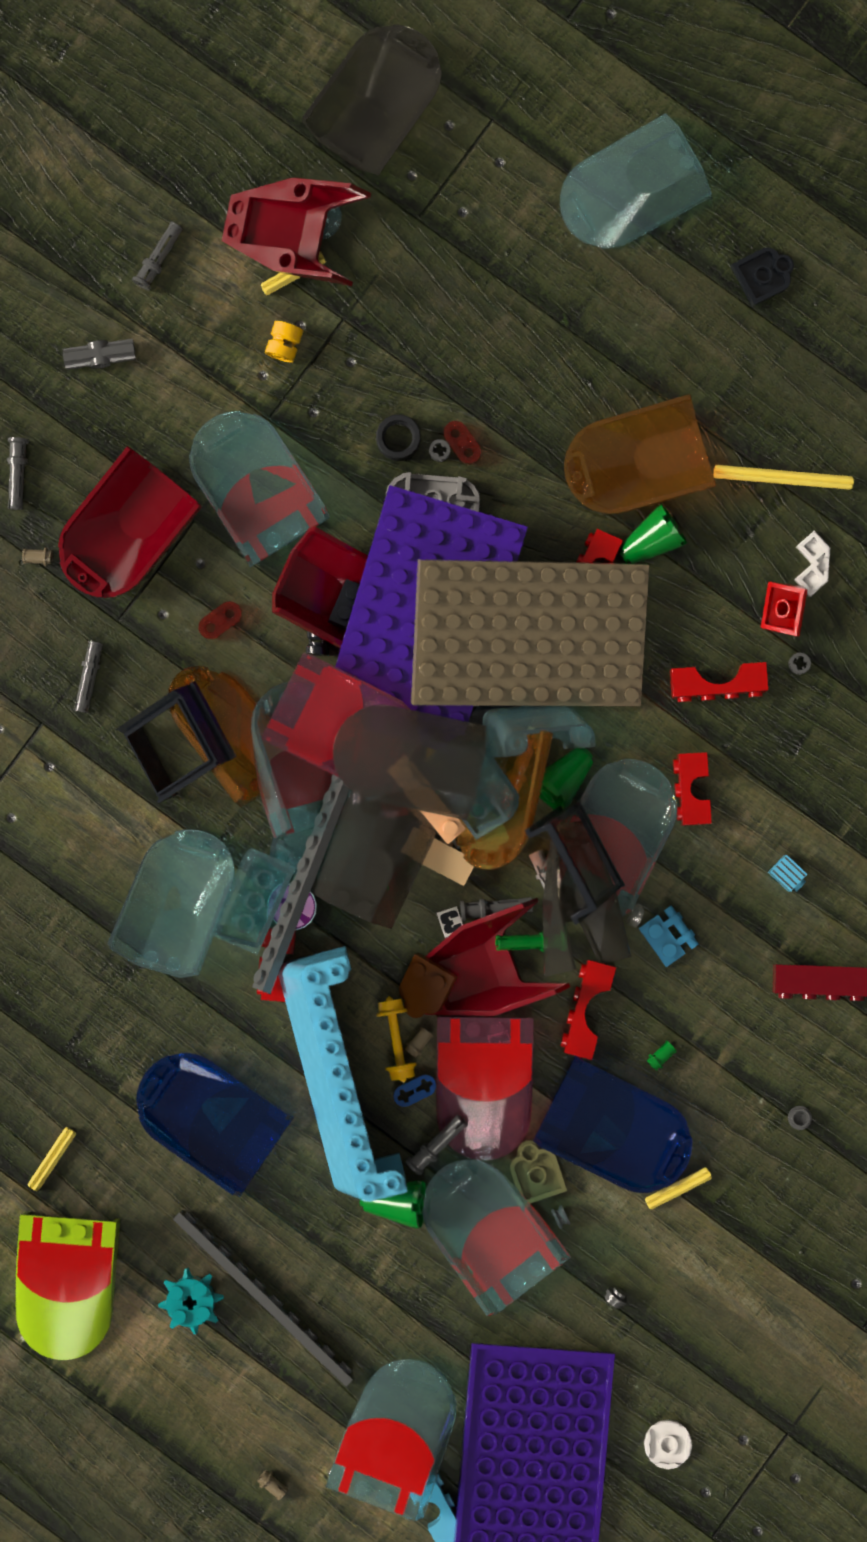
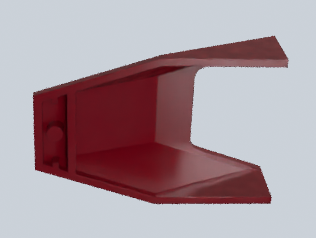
M537 898L461 925L425 956L458 976L443 1008L434 1014L425 1013V1015L495 1016L570 988L569 983L523 981L511 951L496 950V947H498L495 946L496 936H505L506 930L539 902Z

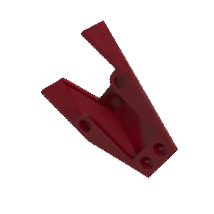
M289 178L236 193L230 197L222 242L275 272L352 286L353 282L319 262L321 242L329 210L371 197V193L351 183Z

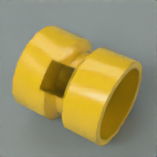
M275 321L271 331L273 339L268 340L264 353L277 360L293 363L297 353L295 345L300 343L304 331L295 325Z

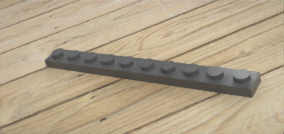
M338 764L337 769L332 774L331 785L323 797L321 811L315 818L314 829L306 841L303 857L297 864L295 878L289 885L288 896L280 908L277 924L271 931V939L268 947L263 952L260 968L254 975L252 988L271 994L357 772L352 767Z
M181 1210L174 1217L173 1220L345 1386L353 1380V1375L351 1374L353 1370L344 1361L339 1363L334 1358L335 1352L326 1344L322 1346L317 1341L318 1336L310 1328L305 1330L299 1324L301 1320L292 1311L288 1313L282 1308L284 1303L276 1295L270 1296L265 1291L267 1287L258 1278L253 1280L247 1274L249 1269L240 1261L236 1263L230 1257L232 1253L223 1244L219 1247L213 1241L215 1237L208 1229L204 1228L202 1230L195 1224L197 1219L190 1212L184 1213Z

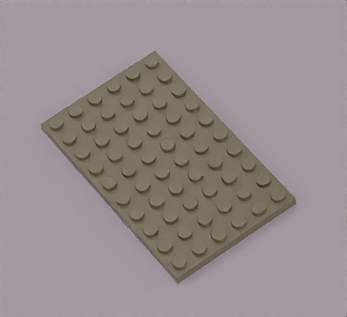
M418 559L411 704L641 706L649 565Z

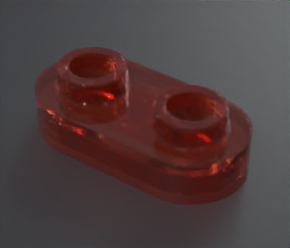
M449 422L444 428L446 442L462 463L467 465L476 463L481 455L479 444L462 422ZM457 430L460 432V436L454 438L451 436V432ZM467 449H471L474 454L471 457H467L464 452Z
M232 601L224 602L203 617L199 622L200 634L206 639L213 640L228 631L241 620L242 611L239 605ZM233 610L235 613L234 617L227 618L226 612ZM209 624L215 625V630L213 632L207 631V626Z

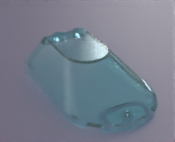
M665 113L576 165L563 183L560 194V210L565 225L577 239L585 244L588 243L605 249L616 248L630 243L709 199L712 193L703 167L680 127Z
M199 830L176 831L175 834L156 841L145 854L109 938L108 946L110 950L137 966L178 978L199 975L234 884V863L224 843L217 837Z

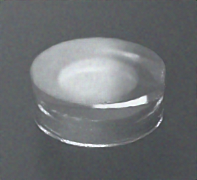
M633 904L628 915L627 925L634 928L639 925L644 913L643 905Z

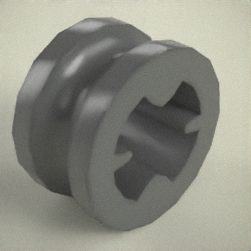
M442 439L435 440L429 447V454L434 461L443 462L449 458L450 446ZM441 445L442 448H446L447 452H443L444 456L439 457L438 453H433V449L436 450V446Z
M796 653L790 658L788 666L793 673L801 675L809 670L811 660L807 654ZM798 657L803 658L802 662L806 663L805 668L801 667V670H798L797 665L793 664L794 659L797 661Z
M562 1205L559 1206L558 1210H551L560 1229L563 1228L564 1224H571Z

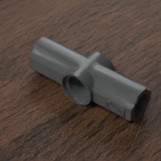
M133 339L113 342L98 340L89 342L85 346L63 349V359L66 370L83 367L104 368L111 366V363L136 360Z

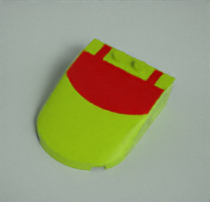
M25 1211L20 1215L16 1263V1321L26 1343L39 1354L56 1360L79 1358L95 1349L107 1334L113 1313L120 1218H115L113 1221L30 1215V1211Z

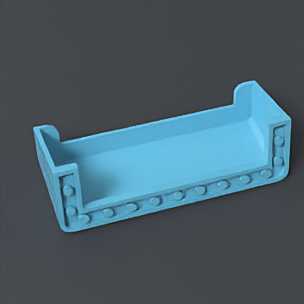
M344 946L283 963L279 971V979L333 1185L342 1193L370 1202L407 1192L400 1153L373 1159L328 987L329 985L343 982L348 977L349 971L352 970L347 949Z

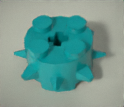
M185 1268L183 1278L177 1282L165 1280L164 1284L169 1293L166 1300L158 1304V1308L167 1309L169 1316L172 1318L170 1328L173 1329L181 1325L183 1327H190L193 1334H197L199 1325L203 1324L206 1320L214 1323L218 1321L213 1309L215 1303L224 1299V1296L214 1293L213 1287L210 1285L211 1274L201 1279L199 1276H192L189 1268ZM188 1296H191L192 1300L197 1301L193 1307L185 1303Z

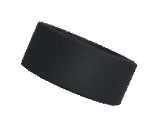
M402 414L385 418L379 424L376 432L377 446L380 452L388 459L404 461L411 458L418 451L420 445V430L417 423L410 417ZM402 424L410 429L412 442L407 449L394 451L386 445L385 433L390 426Z

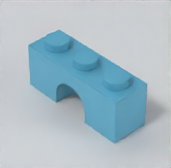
M431 1469L422 1496L410 1492V1496L416 1507L426 1502L434 1503L439 1507L440 1514L438 1518L428 1524V1530L434 1541L454 1542L456 1515L452 1507L455 1504L449 1493L444 1494L441 1488L444 1483L439 1473H433Z

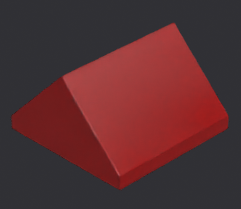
M768 581L761 628L800 636L808 589L803 586Z

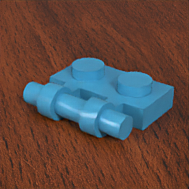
M672 905L664 910L669 919L663 922L660 916L656 915L638 928L665 967L686 954L681 948L683 943L686 942L691 949L699 945L694 937L695 933L692 929L689 930L682 921L683 916L680 912H676ZM673 924L681 934L677 939L674 938L668 929Z

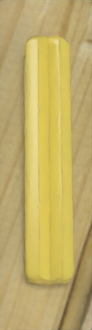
M319 252V262L321 264H325V258L323 254ZM279 273L263 282L261 288L266 295H270L300 278V276Z
M69 1127L63 1130L29 1181L28 1186L35 1191L40 1190L76 1136L74 1130Z
M704 1167L646 1197L645 1201L650 1209H654L711 1180L712 1175L708 1168Z

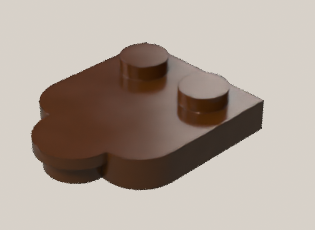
M419 952L416 953L399 986V993L405 1000L404 1008H407L406 1013L412 1018H420L425 1013L434 1014L440 1011L458 976Z

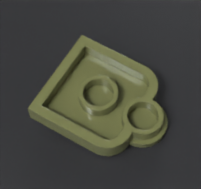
M532 1140L522 1142L517 1150L518 1156L510 1163L511 1175L521 1205L524 1206L566 1192L567 1188L554 1152L548 1148H540Z

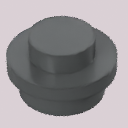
M796 1106L789 1111L788 1122L794 1129L803 1130L811 1124L812 1115L806 1107Z
M608 1287L606 1290L607 1294L604 1296L606 1301L617 1309L627 1304L626 1293L619 1287Z

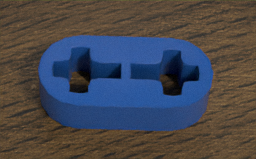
M424 1074L400 1085L394 1091V1101L397 1105L406 1107L430 1096L436 1090L435 1079L430 1075ZM422 1079L432 1082L429 1092H426L425 1089L416 1091L415 1088L422 1084ZM404 1089L405 1092L413 1089L414 1094L408 1097V1102L398 1099L400 1090Z

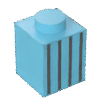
M783 855L768 871L788 892H791L793 889L797 892L806 882L803 878L807 873L787 855Z

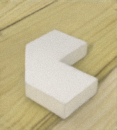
M815 530L796 546L811 563L805 571L794 579L799 586L808 589L807 595L809 597L827 583L829 578L830 547Z

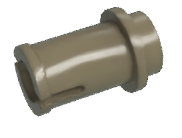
M47 547L44 550L23 549L22 562L23 564H44V566H47L53 562V551L48 550Z
M420 1027V1030L409 1044L406 1043L407 1047L405 1050L415 1058L418 1055L421 1056L420 1052L433 1035L423 1027Z
M265 1470L257 1480L260 1484L259 1487H264L278 1501L285 1495L284 1492L288 1491V1487L278 1481L273 1476L272 1471L268 1472Z

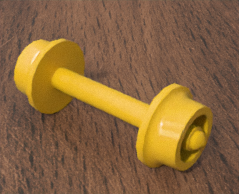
M388 996L386 1001L378 1003V1013L376 1014V1017L388 1016L396 1065L385 1067V1069L389 1072L391 1081L400 1080L404 1083L407 1078L415 1077L414 1067L417 1065L416 1062L405 1063L397 1014L407 1012V1008H404L402 999L393 1000V998Z

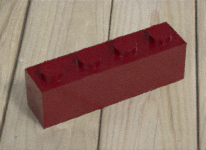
M773 964L772 993H778V998H793V994H802V999H817V995H826V1000H840V996H850L851 1001H864V996H867V968Z

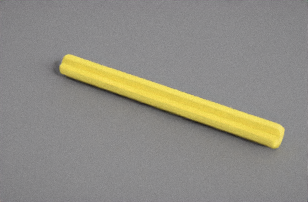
M715 465L713 472L714 478L847 490H851L854 485V478L852 476L725 465Z

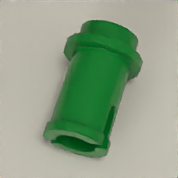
M666 1040L653 1055H648L649 1058L646 1061L657 1071L659 1068H663L662 1065L677 1050Z

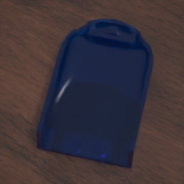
M192 1053L166 1056L154 1063L144 1074L136 1096L139 1120L145 1131L155 1141L231 1195L240 1197L294 1118V1116L209 1059Z
M575 1056L533 1139L539 1147L626 1190L636 1193H651L670 1186L686 1169L692 1152V1137L690 1136L687 1122L675 1107L578 1056Z

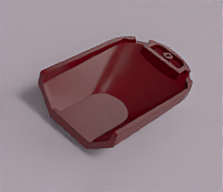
M127 446L65 524L58 543L62 571L72 585L91 596L110 598L123 595L134 589L145 578L203 506L152 463Z
M310 527L291 550L272 593V613L341 648L346 630L328 623V620L345 580L348 579L360 584L368 556L317 527Z

